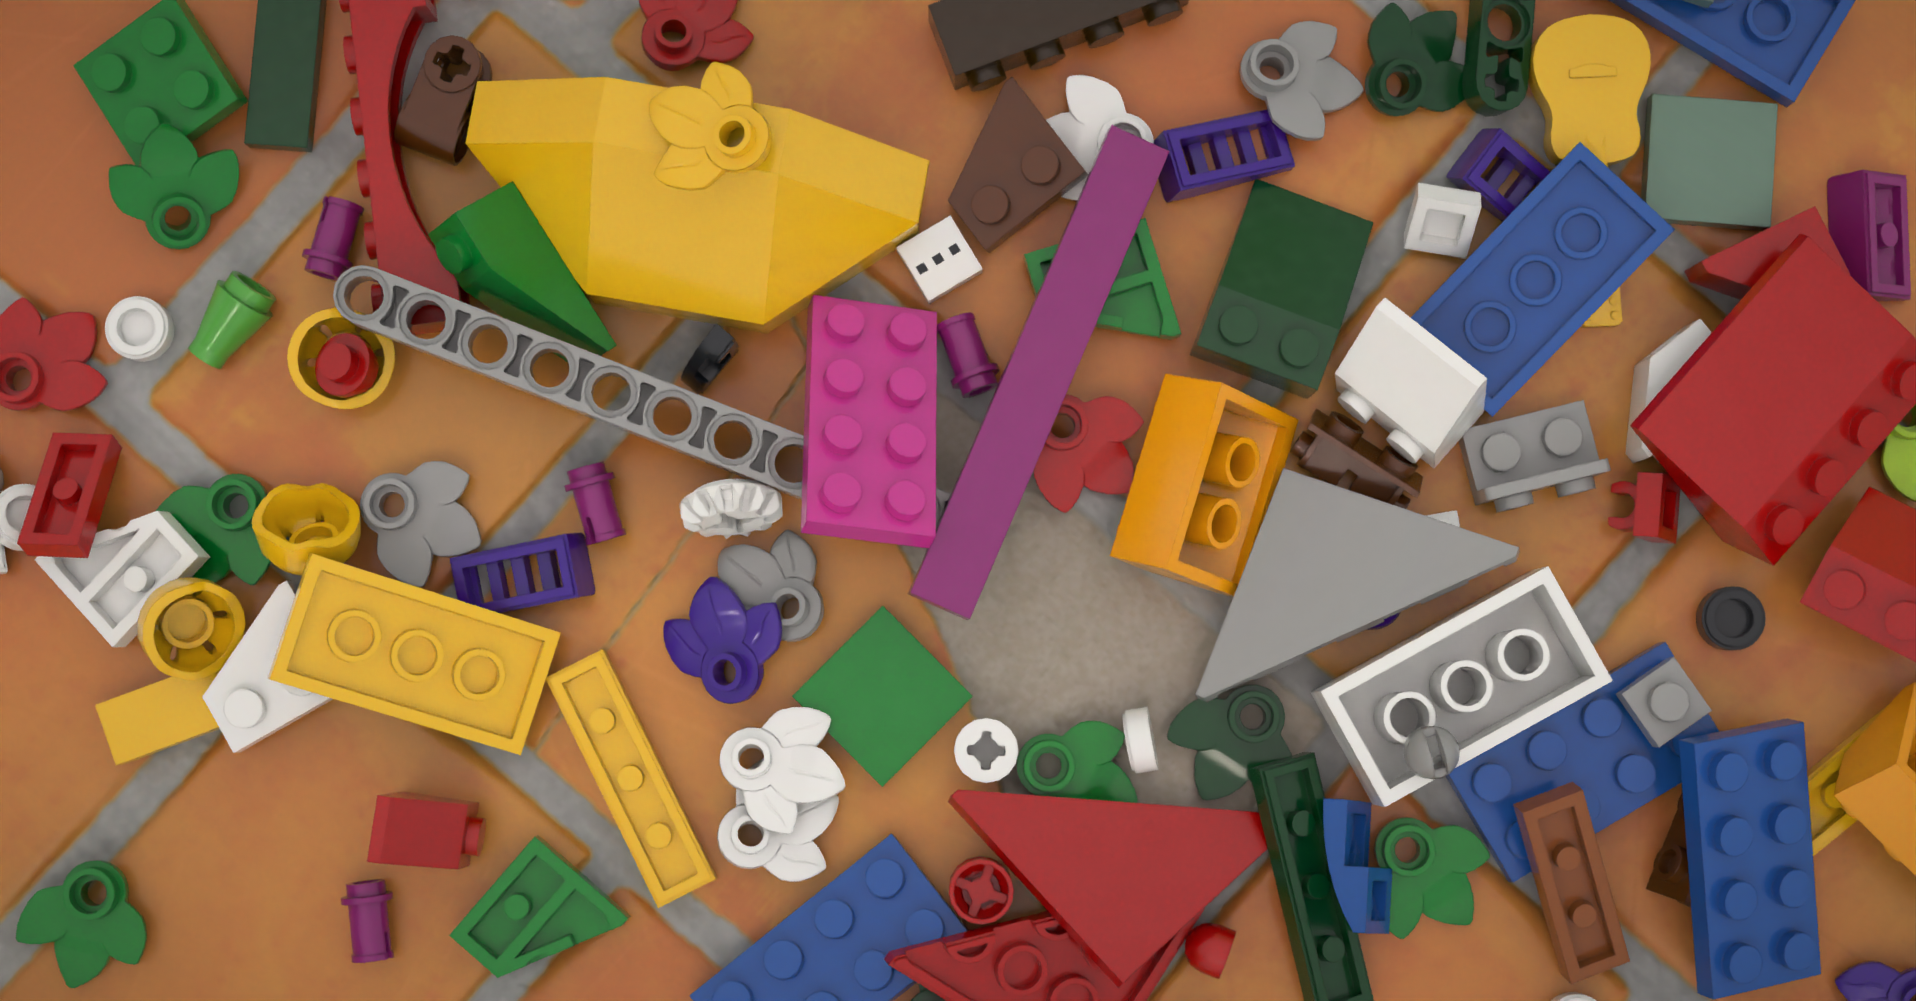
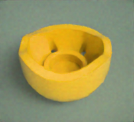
M331 308L312 314L296 328L289 343L287 360L292 380L308 398L332 408L355 409L370 404L383 393L394 371L396 351L392 340L364 329L358 333L355 324L344 318L337 308ZM354 310L356 314L367 315L358 310ZM322 325L330 329L332 332L331 337L321 331ZM342 333L357 335L370 344L374 353L382 348L384 356H377L379 370L377 378L373 383L374 387L362 394L347 398L336 397L325 392L316 379L315 366L311 367L307 364L310 358H317L321 348L329 339Z
M287 483L277 486L262 499L254 512L252 528L261 552L267 559L285 572L302 575L310 553L345 563L357 548L361 536V517L357 503L334 486L325 483L311 486Z
M195 577L175 579L153 591L141 608L137 621L138 640L143 651L154 666L166 675L187 681L200 680L220 671L243 638L245 630V614L237 597L213 581ZM215 611H227L224 616L213 615ZM206 640L213 644V649L207 651L202 645ZM175 646L176 657L175 659L171 660V650L172 647Z

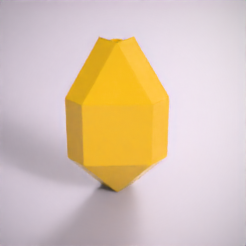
M610 77L477 81L465 144L500 187L513 181L574 279L596 304L768 334L806 309L813 295L826 296L896 250V247L919 234V218L930 160L792 109L753 103V108L767 120L771 129V148L765 161L757 168L748 172H725L710 187L703 190L690 191L667 186L654 176L656 167L672 143L664 139L653 125L649 113V102L661 91L668 89L667 87ZM737 128L731 133L727 140L728 147L737 146L742 142L745 134L744 128Z

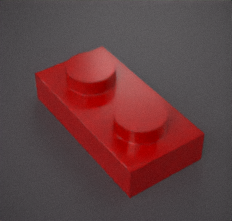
M52 434L17 542L28 556L89 557L122 450L121 445L112 434Z

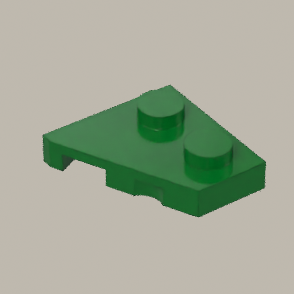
M1143 218L1138 224L1095 327L1172 340L1180 337L1181 330L1146 218ZM1058 244L1024 254L1023 259L1035 297Z
M538 835L529 842L449 936L493 975L499 978L597 935L620 927L631 916Z

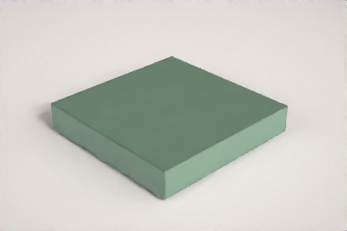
M1651 94L1647 98L1641 199L1668 224L1764 231L1770 228L1778 104Z

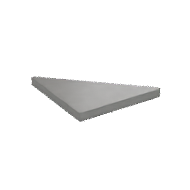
M1283 468L1195 695L1200 700L1211 701L1225 691L1252 679L1255 681L1301 660L1300 657L1335 641L1338 643L1376 626L1392 615L1419 603L1422 605L1468 584L1469 580L1502 565H1510L1517 561L1520 553L1519 547Z

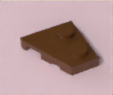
M1011 77L1004 83L948 202L984 249L990 253L1086 178L1088 174L1015 79Z

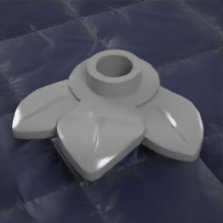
M1315 21L1295 23L1279 39L1262 40L1250 46L1240 63L1239 72L1244 87L1253 96L1266 102L1272 122L1283 132L1306 141H1318L1323 138L1325 132L1323 113L1335 112L1349 106L1364 91L1362 84L1347 68L1329 57L1337 38V28L1329 24ZM1272 66L1278 70L1280 78L1277 80L1269 79L1260 72V68Z
M431 461L423 463L406 476L398 473L382 474L370 481L361 495L360 511L363 520L368 527L378 533V558L387 571L404 583L416 587H424L430 575L433 555L440 557L460 556L474 551L481 546L480 530L475 519L466 508L456 502L465 491L470 479V475L457 466L443 461ZM392 494H400L405 503L403 512L396 517H389L384 511V502Z
M785 530L772 545L770 553L746 544L733 545L720 551L717 565L719 578L734 590L746 610L763 603L774 602L777 604L782 622L781 640L787 642L801 641L811 636L818 629L824 615V603L821 594L813 586L817 569L816 556L811 546L804 539L790 530ZM797 598L799 601L797 614L790 619H784L781 614L782 605L788 599Z

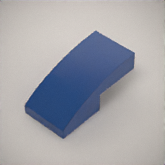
M1323 798L1325 849L1329 872L1342 912L1353 933L1389 934L1392 869L1368 867L1372 803Z

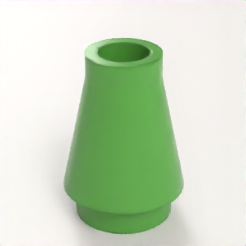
M232 271L226 281H217L196 337L188 349L206 364L221 369L228 358L273 317L269 309L276 301L275 296L250 277L240 272Z

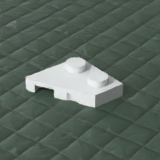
M155 511L130 520L128 525L124 527L97 532L88 558L37 556L35 561L112 647H126L137 635L139 613L149 595L169 581L192 577L210 556L170 512Z
M285 581L277 586L202 696L233 753L244 751L333 700L326 696L268 679L297 592L293 581Z

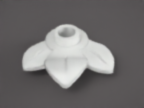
M1069 76L1066 81V98L1069 112L1060 113L1046 119L1087 174H1089L1107 130L1111 125L1154 144L1149 126L1141 118L1126 113L1119 91L1109 83L1091 76ZM1087 177L1061 197L1077 201Z
M809 707L782 709L774 713L762 728L748 727L740 729L729 736L723 744L719 758L721 771L730 785L743 791L749 816L762 828L777 833L791 834L796 824L797 804L821 802L844 790L846 785L840 769L825 751L817 747L827 734L831 724V718L826 713ZM749 748L759 749L764 754L762 764L753 770L745 769L740 765L741 754Z
M764 759L755 763L748 770L758 768L762 764ZM736 789V807L723 817L718 828L717 843L720 852L728 862L736 867L756 869L763 866L782 881L800 882L810 879L826 869L824 856L813 840L820 836L831 824L837 812L839 797L835 795L821 802L797 804V819L793 832L791 834H782L762 828L753 821L747 812L743 791ZM751 824L758 827L762 833V841L758 845L751 847L742 844L738 838V830L742 826Z

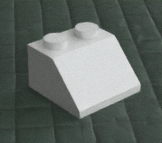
M1385 297L1376 306L1335 372L1336 390L1341 393L1337 398L1340 405L1354 418L1364 424L1372 418L1390 433L1386 438L1390 446L1402 457L1414 464L1421 458L1432 468H1435L1484 413L1487 378Z

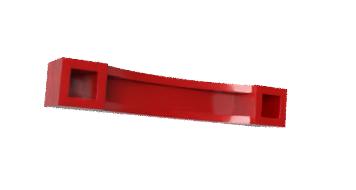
M339 0L342 12H350L352 35L344 36L343 50L348 72L350 74L357 73L359 97L350 99V113L355 134L357 136H364L366 159L357 161V176L362 196L364 198L370 197L373 221L364 223V239L370 260L377 259L378 269L470 305L469 293L462 289L454 275L447 271L438 259L436 247L428 236L429 233L418 213L411 194L405 171L402 145L396 144L394 140V131L401 111L403 88L409 61L425 23L438 22L436 1ZM372 284L371 286L373 312L378 310L383 302L384 294L380 284ZM427 305L421 307L412 318L413 333L420 335L442 332L446 322L445 313L439 306Z

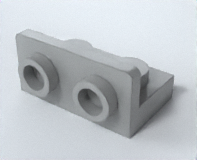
M1584 400L1471 427L1459 440L1475 506L1494 501L1497 513L1534 504L1533 491L1553 486L1556 487L1558 498L1595 489L1593 477L1611 471L1608 458L1599 460Z

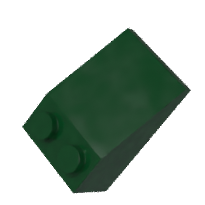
M1255 179L1190 355L1308 399L1318 390L1343 322L1374 222Z

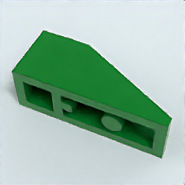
M513 181L455 212L428 234L436 247L439 261L447 271L454 275L462 289L503 318L599 356L617 346ZM554 353L568 363V360L564 356H562L559 353Z

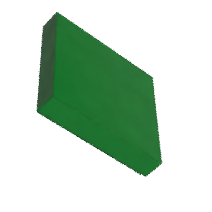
M884 606L792 695L802 707L817 709L830 716L831 724L828 733L882 787L973 697Z

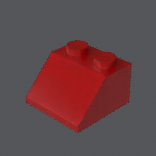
M1869 486L1830 545L1800 603L1916 662V509Z

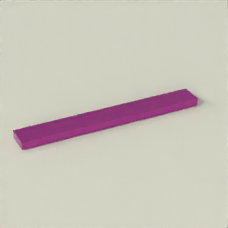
M1111 125L1107 130L938 522L936 537L930 548L926 550L908 595L965 620L971 618L1170 151L1116 126Z

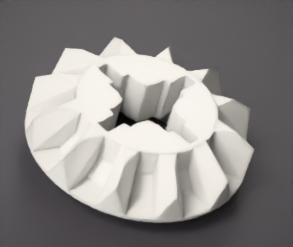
M724 479L704 484L685 496L679 505L684 528L693 532H699L704 537L723 535L726 539L732 535L748 537L754 530H767L772 527V523L783 517L781 494L772 487L750 479Z

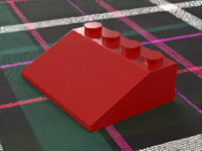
M1799 233L1630 426L1723 542L1774 566L1916 404V339L1809 236Z

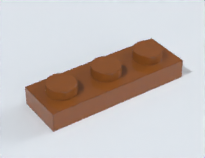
M1572 781L1513 804L1561 975L1570 984H1574L1630 962L1583 790Z

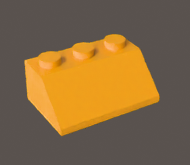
M1165 373L1122 517L1117 528L1110 557L1151 573L1234 597L1283 468H1285L1299 419L1222 382Z
M1916 682L1904 687L1844 753L1833 795L1850 817L1858 819L1883 844L1887 853L1896 861L1902 862L1915 876Z

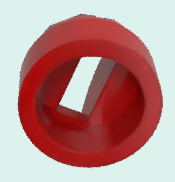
M1203 923L1194 927L1188 934L1185 942V955L1190 965L1200 973L1219 979L1228 959L1236 930L1214 923Z

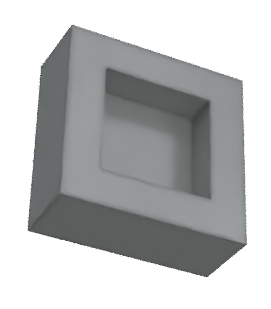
M1675 657L1666 658L1616 693V696L1652 747H1661L1712 711Z

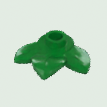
M163 122L153 129L145 139L140 153V166L123 164L109 168V189L117 207L124 214L145 221L147 230L155 241L167 248L185 249L200 242L208 232L211 215L225 208L233 201L238 188L239 163L232 149L218 150L198 157L196 148L187 136L172 124ZM174 206H182L189 211L186 222L178 226L170 225L165 221L166 212Z
M230 474L218 479L210 488L183 486L165 499L156 510L170 512L210 556L192 577L207 579L217 583L233 571L242 581L249 585H256L267 572L271 561L262 554L252 528L254 512L262 499L267 495L263 485L256 479L243 474ZM244 495L248 501V509L243 516L234 518L230 513V503L236 496Z
M1085 721L1078 723L1062 736L1056 734L1037 735L1028 740L1018 754L1016 764L1018 777L1023 786L1034 795L1138 803L1135 789L1129 777L1118 765L1111 761L1122 747L1125 734L1107 723ZM1045 753H1053L1060 760V770L1051 778L1040 776L1036 769L1038 758Z
M1409 817L1397 818L1385 824L1375 839L1374 855L1380 868L1392 869L1389 931L1399 939H1404L1415 928L1422 913L1442 923L1470 925L1473 921L1474 896L1465 873L1477 869L1490 858V853L1481 840L1473 832L1460 826L1448 825L1431 829L1426 823ZM1404 837L1413 839L1417 848L1415 856L1409 861H1400L1395 854L1396 843Z
M93 860L81 863L73 868L66 876L63 885L41 889L31 897L20 915L16 930V940L24 944L54 942V950L62 977L69 988H76L98 976L107 966L111 957L126 964H138L146 946L147 930L143 916L128 902L129 887L122 871L109 862ZM94 880L100 881L106 888V898L101 904L91 901L88 895V888Z

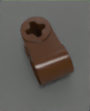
M450 35L441 37L430 45L425 53V58L412 91L399 113L394 131L396 144L453 166H457L462 161L469 148L465 142L477 81H492L493 75L491 65L485 55L478 51L470 41L460 36ZM465 61L470 66L467 76L456 74L452 78L447 73L450 63L461 65Z

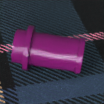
M324 196L323 208L311 249H304L302 257L307 259L305 271L322 278L337 281L344 271L353 266L348 257L364 208L348 200Z
M971 312L953 316L937 325V334L941 337L955 375L951 380V385L954 389H960L963 398L983 394L998 386L995 376L999 372L998 364L990 363L974 321L975 316Z
M604 461L567 471L570 484L564 487L566 492H573L586 536V546L626 535L609 480L615 478L614 472L607 473Z
M385 879L365 880L346 884L347 896L341 898V905H348L353 951V955H351L352 963L375 962L393 958L394 952L391 948L387 900L393 899L392 891H386Z

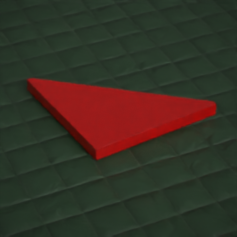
M959 789L948 800V803L1118 988L1268 850L1259 812Z
M1204 909L1119 988L1048 911L891 950L884 960L889 966L946 1001H1147Z

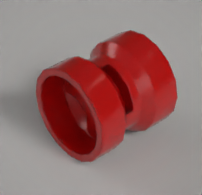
M976 856L967 858L956 867L950 877L949 896L951 905L960 917L970 923L984 925L995 922L1006 914L1012 904L1014 889L1010 874L1001 863L991 857Z

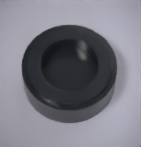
M1724 587L1711 591L1701 600L1696 612V625L1701 637L1709 645L1720 650H1741L1751 646L1760 638L1765 627L1766 617L1762 603L1752 592L1741 587Z

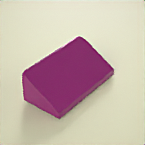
M1859 170L1830 177L1827 182L1829 234L1850 276L1876 301L1911 300L1906 175Z

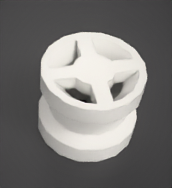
M989 718L973 720L964 726L957 735L954 746L956 763L962 773L974 781L983 783L999 781L1008 775L1016 764L1019 752L1017 739L1010 728L998 720Z

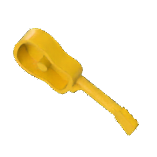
M1580 15L1552 24L1533 42L1528 82L1531 92L1544 116L1545 133L1543 145L1546 157L1551 163L1558 165L1579 142L1607 167L1624 161L1637 151L1641 139L1637 119V106L1648 80L1651 53L1644 34L1634 23L1616 16ZM1620 287L1581 326L1582 328L1615 327L1623 321Z

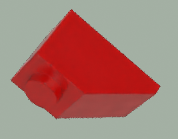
M1816 206L1716 253L1684 271L1690 283L1741 300L1800 233L1809 236L1850 275Z
M411 792L377 795L367 862L445 869H461L469 866L471 856H480L485 838L486 819L477 817L479 802Z

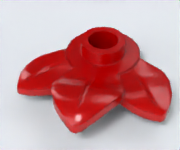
M638 0L640 9L647 20L642 29V48L646 56L661 69L679 71L692 65L697 60L709 63H728L743 54L754 39L753 34L745 26L731 19L738 0ZM676 32L683 35L684 38L679 42H670L662 34Z
M22 297L11 304L0 315V405L15 411H27L40 404H44L59 411H70L79 409L99 397L107 387L108 381L99 371L86 364L91 358L97 342V322L95 316L87 312H66L43 321L39 311L26 298ZM28 369L31 374V382L26 389L17 391L13 385V378L18 371Z
M1066 394L1057 416L1065 415L1072 420L1074 425L1073 433L1066 438H1059L1050 431L1033 470L1036 484L1044 498L1054 508L1063 513H1067L1074 506L1083 487L1106 495L1129 493L1134 477V468L1130 455L1122 442L1132 437L1144 423V420L1136 410L1121 399L1103 396L1083 402L1075 396Z

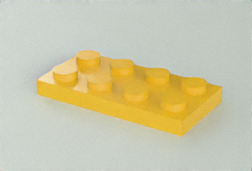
M310 553L268 679L521 755L561 632Z

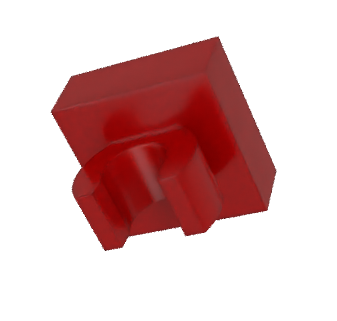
M1638 472L1637 485L1628 481L1613 483L1611 485V492L1620 496H1631L1635 505L1633 512L1625 518L1608 517V525L1623 532H1633L1634 537L1651 543L1676 544L1680 487L1671 476L1664 473Z

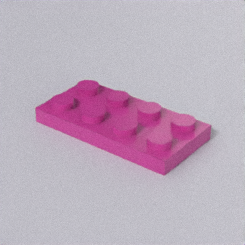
M820 295L812 296L808 306L801 533L930 548L936 537L937 312Z

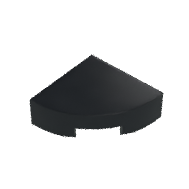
M716 324L688 361L681 375V381L697 394L700 391L703 393L739 351V346L735 339Z

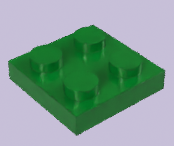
M185 0L160 1L73 65L137 166H140V153L145 139L160 123L167 122L177 127L192 143L248 102Z

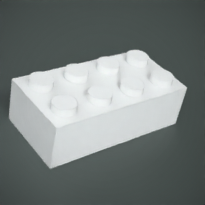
M1549 566L1525 573L1310 693L1371 803L1386 807L1435 780L1422 778L1414 774L1405 762L1404 745L1409 735L1416 729L1425 726H1437L1449 731L1459 745L1460 755L1456 765L1458 767L1613 680ZM1436 736L1427 737L1426 740L1432 755L1434 769L1444 767Z

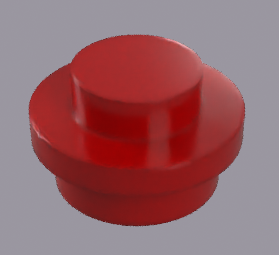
M351 333L338 334L329 339L318 353L315 364L316 379L320 387L325 392L340 398L352 397L367 391L375 382L379 370L377 356L370 344L365 339Z

